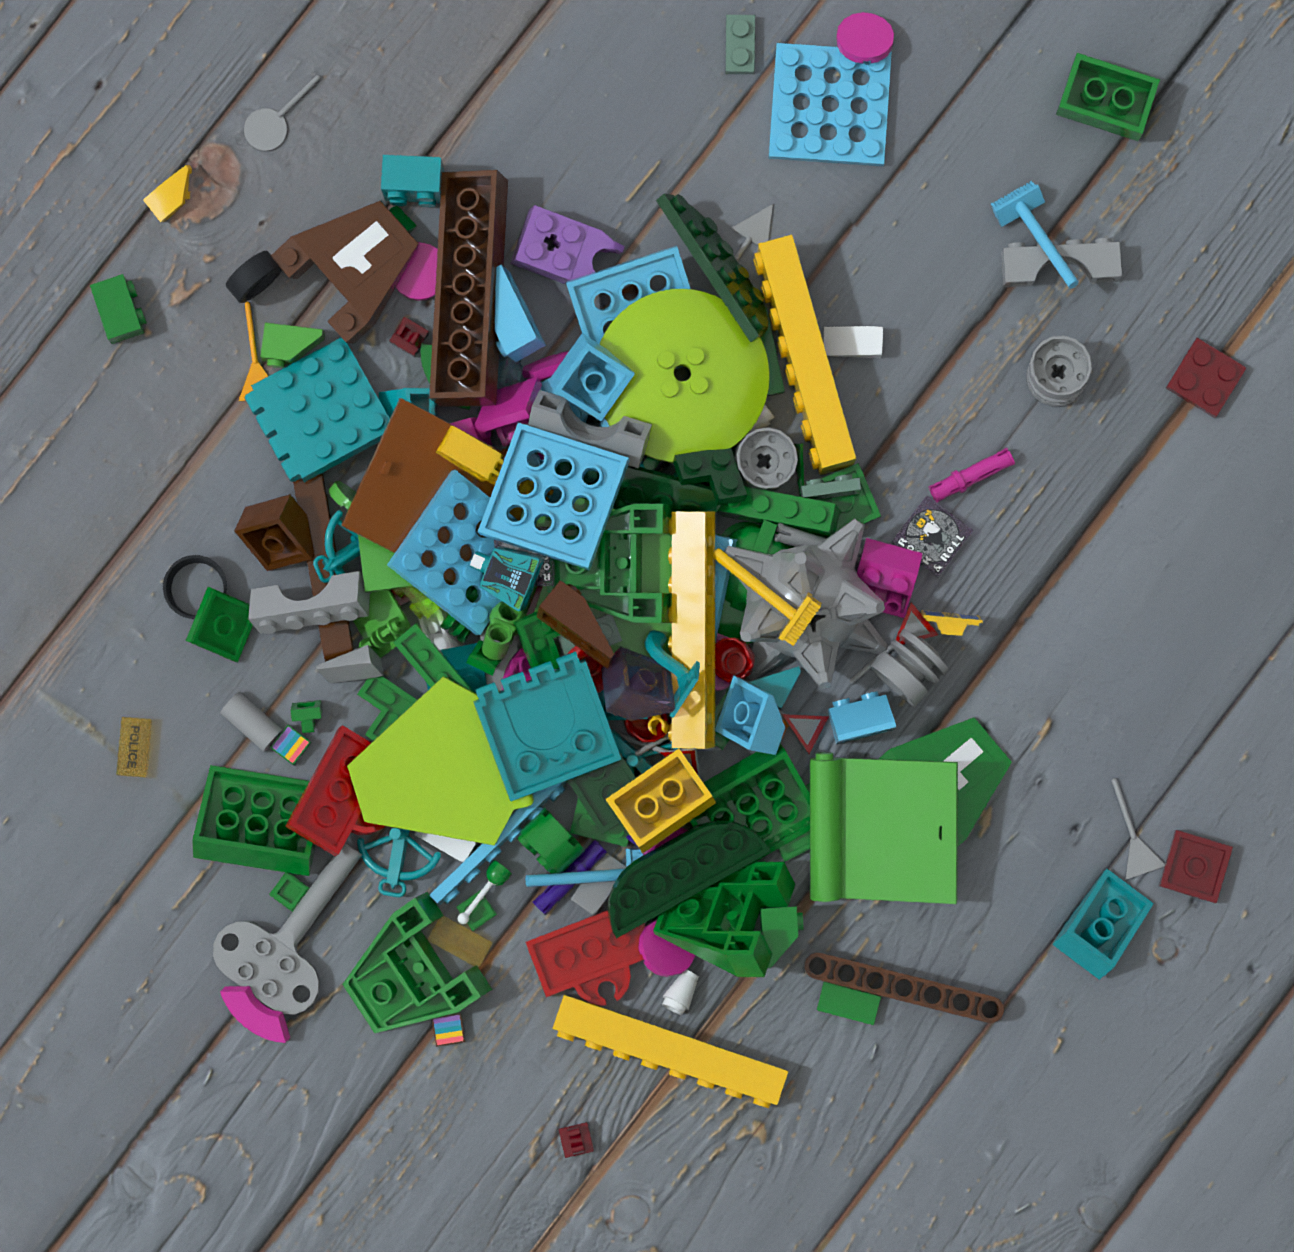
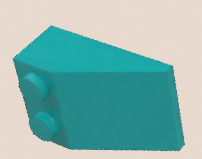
M1106 868L1065 923L1052 945L1100 980L1115 967L1154 903Z

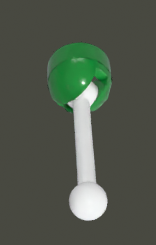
M493 860L486 871L487 884L467 910L458 915V922L460 924H467L469 922V915L492 885H503L511 877L512 873L499 862Z

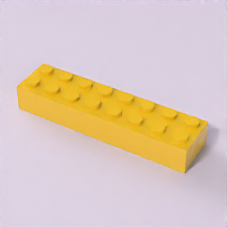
M788 235L759 243L757 253H754L755 259H753L757 275H763L764 278L761 290L765 297V303L770 302L772 306L769 314L773 331L778 330L780 334L777 342L781 359L786 358L788 362L785 375L788 385H794L796 392L794 393L793 403L796 413H802L804 420L800 426L804 441H810L812 448L808 454L812 469H818L819 475L845 469L854 465L856 456L793 236Z

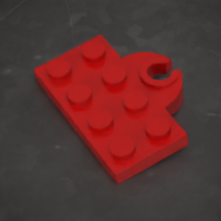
M343 725L338 728L286 824L287 828L333 856H337L350 833L371 835L385 827L384 825L364 822L347 767L371 742Z
M607 910L526 941L525 943L546 997L574 987L579 996L588 1003L604 1006L606 1005V999L599 995L598 987L602 982L609 981L615 986V999L617 1001L621 999L629 988L631 979L629 965L644 960L642 954L640 955L638 946L640 935L646 927L645 923L616 939L609 923Z

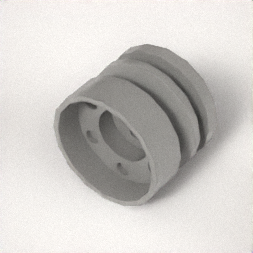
M1053 336L1042 341L1037 346L1026 372L1027 386L1037 400L1052 407L1066 406L1077 400L1083 393L1092 370L1091 357L1085 346L1076 339L1067 336ZM1053 371L1056 373L1061 371L1063 373L1062 378H1053Z
M769 427L756 429L747 434L733 451L744 486L772 492L782 487L795 472L798 461L796 447L790 437L780 430ZM765 457L768 460L765 465L766 467L758 468L756 465L759 461L758 459L761 460Z
M903 629L898 636L906 646L893 640L891 646L898 655L894 658L888 653L882 652L870 668L897 695L913 707H916L928 693L921 680L925 678L927 681L936 684L939 679L931 669L943 676L949 669L932 646L921 637L915 636Z

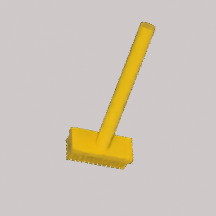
M720 548L716 549L712 554V558L789 619L780 632L779 639L785 640L794 646L797 639L800 638L799 636L802 635L814 615H816V612L820 609L822 603L808 592L798 608H793Z

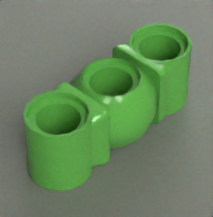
M534 589L526 609L522 611H517L504 602H499L491 610L489 617L490 625L486 630L482 644V652L487 658L500 660L507 655L514 636L518 635L517 628L513 622L526 616Z

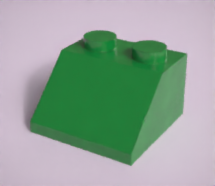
M797 906L760 909L761 933L772 952L768 968H771L798 938V931L804 930L803 912H797Z

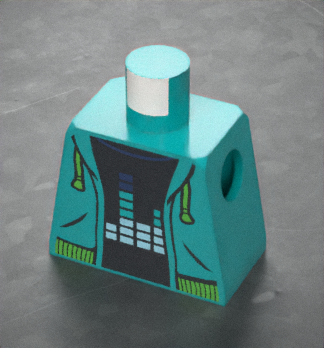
M498 546L493 549L491 556L476 551L471 560L470 567L484 573L480 582L482 589L513 609L522 611L528 605L546 557Z

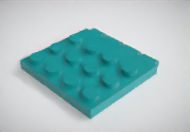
M342 337L251 385L253 391L244 397L252 413L257 415L256 420L266 438H270L268 442L278 460L283 461L281 466L290 482H295L301 478L306 482L379 443L390 420L350 347Z
M576 651L557 658L556 661L559 669L555 671L551 661L528 669L531 680L526 681L523 671L501 679L500 681L504 689L498 692L495 682L475 689L478 700L473 701L510 801L621 760L585 659L579 661Z

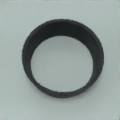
M201 555L185 556L177 560L168 569L163 581V594L169 607L178 615L189 619H195L196 615L182 611L174 602L171 592L173 579L180 569L193 563H203L211 566L219 573L223 581V593H227V581L221 567L212 559Z

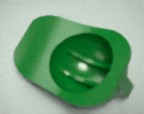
M764 520L761 526L752 522L735 523L722 533V535L729 538L737 539V548L770 555L780 550L795 547L775 542L774 534L778 535V532H776L778 525ZM731 572L718 634L729 638L741 639L740 631L747 604V590Z

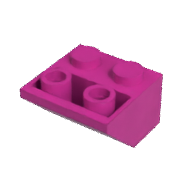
M866 538L856 573L884 602L885 610L883 613L904 618L918 576L923 553Z

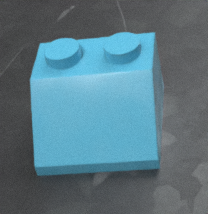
M582 333L549 379V383L554 392L602 421L635 373L606 348Z
M733 676L715 731L748 750L776 755L785 725L774 696L738 676Z
M878 691L861 695V701L851 703L850 698L832 702L833 708L828 709V714L836 744L893 731L896 728V723L887 696H879Z

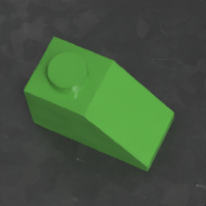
M265 323L260 357L263 362H267L269 367L284 368L285 364L290 365L298 361L325 340V333L323 329Z

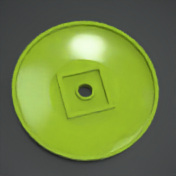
M670 289L649 294L624 309L612 321L601 339L600 345L635 373L604 418L609 426L619 422L623 416L652 424L645 451V456L673 463L674 456L678 454L733 448L751 431L763 410L769 389V364L762 340L758 338L756 341L750 342L723 300L715 295L692 289ZM685 366L690 370L691 376L687 381L682 382L675 378L674 370L677 367Z

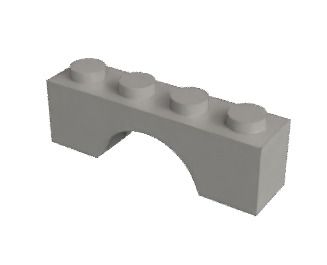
M1112 238L1095 239V243L1083 244V240L1074 239L1066 241V245H1054L1065 262L1077 266L1084 272L1089 283L1118 282L1122 277L1120 242H1112ZM1016 242L1008 244V248H1003L1001 252L1003 287L1032 286L1038 272L1043 267L1052 263L1038 242L1037 246L1025 247V243Z
M542 390L539 391L532 405L528 426L628 457L630 460L628 466L639 468L645 455L652 424L623 416L619 422L609 427L591 426L581 421L573 413L567 399Z
M359 571L331 576L327 586L319 594L302 601L289 599L278 585L251 589L248 620L260 634H272L276 631L287 629L297 630L305 626L317 624L327 625L330 622L341 620L352 621L360 617L369 616L370 592L365 593L363 576Z

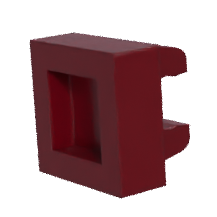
M403 317L389 342L415 357L421 348V344L428 337L429 331Z
M588 1122L558 1129L565 1158L594 1151Z

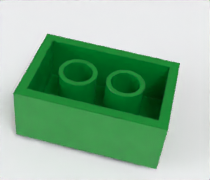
M1077 53L1072 63L1056 115L1139 141L1143 134L1160 79Z

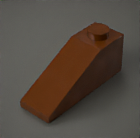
M560 580L540 604L537 618L608 669L612 664L614 653L590 607L575 586L571 584L566 585Z

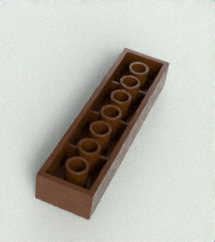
M498 170L442 172L429 399L440 407L496 405L499 349L496 341L499 339L495 332L496 267L499 265L504 267L508 179Z

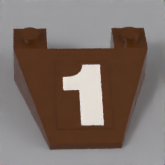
M378 201L291 236L271 257L283 272L293 279H299L312 265H317L348 301L327 322L346 343L355 344L376 324L419 243L382 201Z

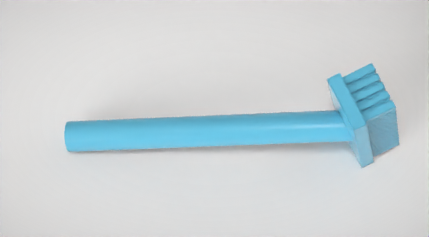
M1030 181L1029 184L1026 183L1023 187L1021 186L1007 194V196L1005 195L1004 198L1002 197L991 203L995 217L998 219L1001 227L1021 217L1067 286L1071 289L1078 285L1079 281L1031 213V210L1045 203L1038 185Z
M626 849V866L643 856L644 853L640 849ZM624 869L526 875L525 881L527 887L616 881Z

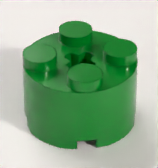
M546 808L520 831L521 835L517 838L534 856L537 853L540 854L537 861L551 874L563 873L585 851V848Z

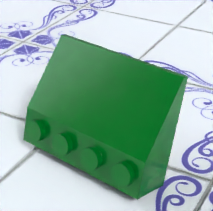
M780 743L776 755L755 752L703 782L716 803L690 821L693 827L711 821H730L742 824L753 830L763 839L771 851L768 853L770 854L810 831V793ZM779 836L780 840L777 841V842H774V841H775V838H774V837Z
M210 765L192 839L193 858L309 876L316 845L287 828L286 824L310 781Z

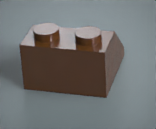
M291 494L245 507L234 532L266 571L313 558L314 552L307 514Z

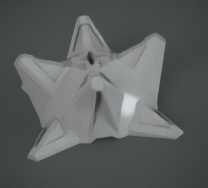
M853 519L819 545L807 544L780 550L773 555L727 546L724 552L793 608H798L808 592L822 603L816 615H814L802 635L799 636L800 638L792 646L785 640L779 639V634L789 619L740 580L747 590V604L740 631L741 640L754 642L752 651L755 656V663L752 673L747 678L752 681L760 679L792 657L799 661L821 689H825L831 686L839 647L873 654H881L887 648L886 642L868 620L885 610L884 602L858 577L854 570L865 528L863 523Z

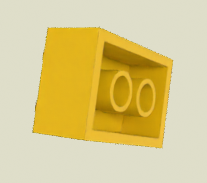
M680 749L674 751L606 799L642 853L716 803Z

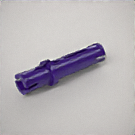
M594 839L563 873L590 871L608 852ZM575 884L550 885L532 902L546 915Z

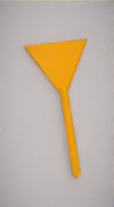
M245 302L252 364L239 401H246L245 395L253 391L251 385L268 377L257 358L250 302Z

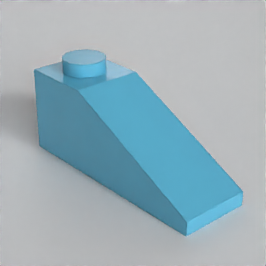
M502 265L496 267L495 332L499 339L496 341V345L504 357L508 356L513 361L518 362L546 346L511 272Z

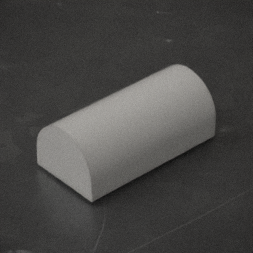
M241 692L236 693L220 712L223 717L263 752L272 745L283 731L281 727Z

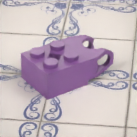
M534 205L528 211L510 264L565 284L567 281L595 272L592 265L595 253L612 252L621 254L625 246L613 241L602 230ZM551 239L555 247L550 251L547 250L548 245L544 243V240Z

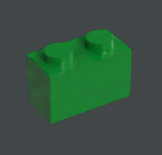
M121 274L90 285L107 339L111 344L145 333L142 325L147 324L142 308H136L133 298L138 297L132 280L127 281L126 277Z

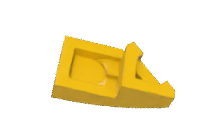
M185 165L143 199L160 222L167 221L185 204V199H190L191 191H188L189 174H192L190 165Z

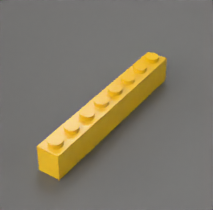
M674 511L669 519L672 547H670L668 552V560L672 564V576L669 578L668 589L669 593L672 594V606L669 608L668 618L669 622L672 623V635L668 640L669 652L672 653V658L683 664L689 671L696 661L700 662L699 680L674 718L672 717V723L668 729V737L672 741V748L708 749L715 747V559L712 558V554L715 551V511ZM668 671L669 681L672 682V694H670L668 699V708L670 710L671 699L679 686L676 675Z
M567 995L563 996L552 1028L558 1030L557 1037L572 1042L575 1037L586 1040L584 1046L601 1051L603 1046L613 1049V1056L628 1061L631 1056L642 1059L640 1065L657 1070L659 1065L669 1068V1075L683 1080L686 1079L687 1075L698 1078L696 1083L710 1089H713L715 1084L725 1087V1094L739 1099L742 1098L743 1094L754 1097L753 1103L765 1108H770L771 1103L778 1104L788 1074L787 1070Z

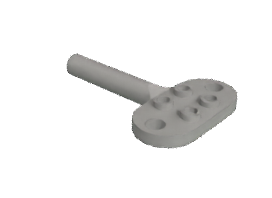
M345 843L339 855L333 856L278 932L269 933L254 923L238 921L223 928L213 943V957L216 966L224 975L239 986H250L254 996L273 1010L281 1011L283 1014H297L307 1010L315 1002L319 994L320 980L316 969L298 954L297 946L359 861L362 854ZM230 933L235 934L239 940L237 948L232 951L225 949L223 946L224 937ZM300 985L306 986L310 991V997L306 1002H298L294 997V991Z

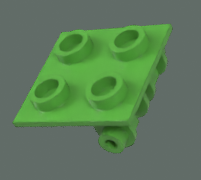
M391 590L372 592L369 601V616L353 620L363 637L358 648L369 645L380 658L396 648L393 642L411 627Z

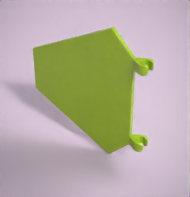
M444 676L347 766L364 822L488 845L496 844L514 809L531 806L534 798L532 794L510 801L473 701L478 700L477 694Z

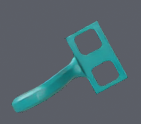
M653 630L649 632L644 641L645 648L657 663L676 675L679 688L673 695L670 706V716L674 718L699 680L700 662L696 661L689 671L683 664L672 658L662 649L667 640L666 635L660 631Z

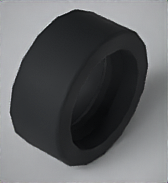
M262 251L243 263L229 277L226 282V288L239 303H245L264 291L279 276L282 269L273 260L268 251Z

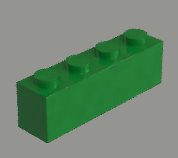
M744 486L747 492L745 501L721 505L717 511L722 517L759 524L767 520L777 525L781 523L808 533L830 537L836 532L841 509L836 503Z

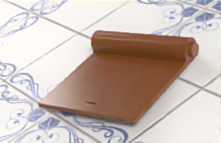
M399 398L341 526L395 553L452 470L458 471L489 497H491L495 485L488 481L480 482L436 453L449 427L453 425ZM481 441L482 443L501 453L503 455V457L501 458L502 460L505 459V456L508 451L507 449H502V451H500L495 447ZM458 503L454 507V515L457 519L462 520L466 511L464 506ZM480 521V522H478V524L476 525V532H477V534H478L480 537L483 538V537H485V536L480 535V534L478 533V529H479L480 524H481V521ZM441 527L438 531V539L445 544L449 540L450 534L445 527ZM465 544L460 549V556L464 561H468L471 558L472 551ZM427 550L421 557L424 566L430 567L433 563V555ZM448 568L444 572V580L447 584L451 585L454 583L456 575L451 568Z

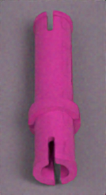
M1005 448L959 472L957 470L951 472V476L930 485V493L936 503L957 492L963 493L973 484L1015 465L1014 459L1008 448Z

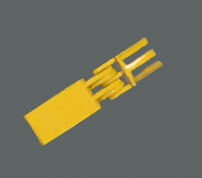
M455 426L449 427L436 451L437 454L480 482L488 481L493 485L497 481L504 462L501 459L503 457L501 453ZM525 480L519 485V492L521 494H529L534 489V482L530 480ZM550 490L547 495L551 496L554 490Z

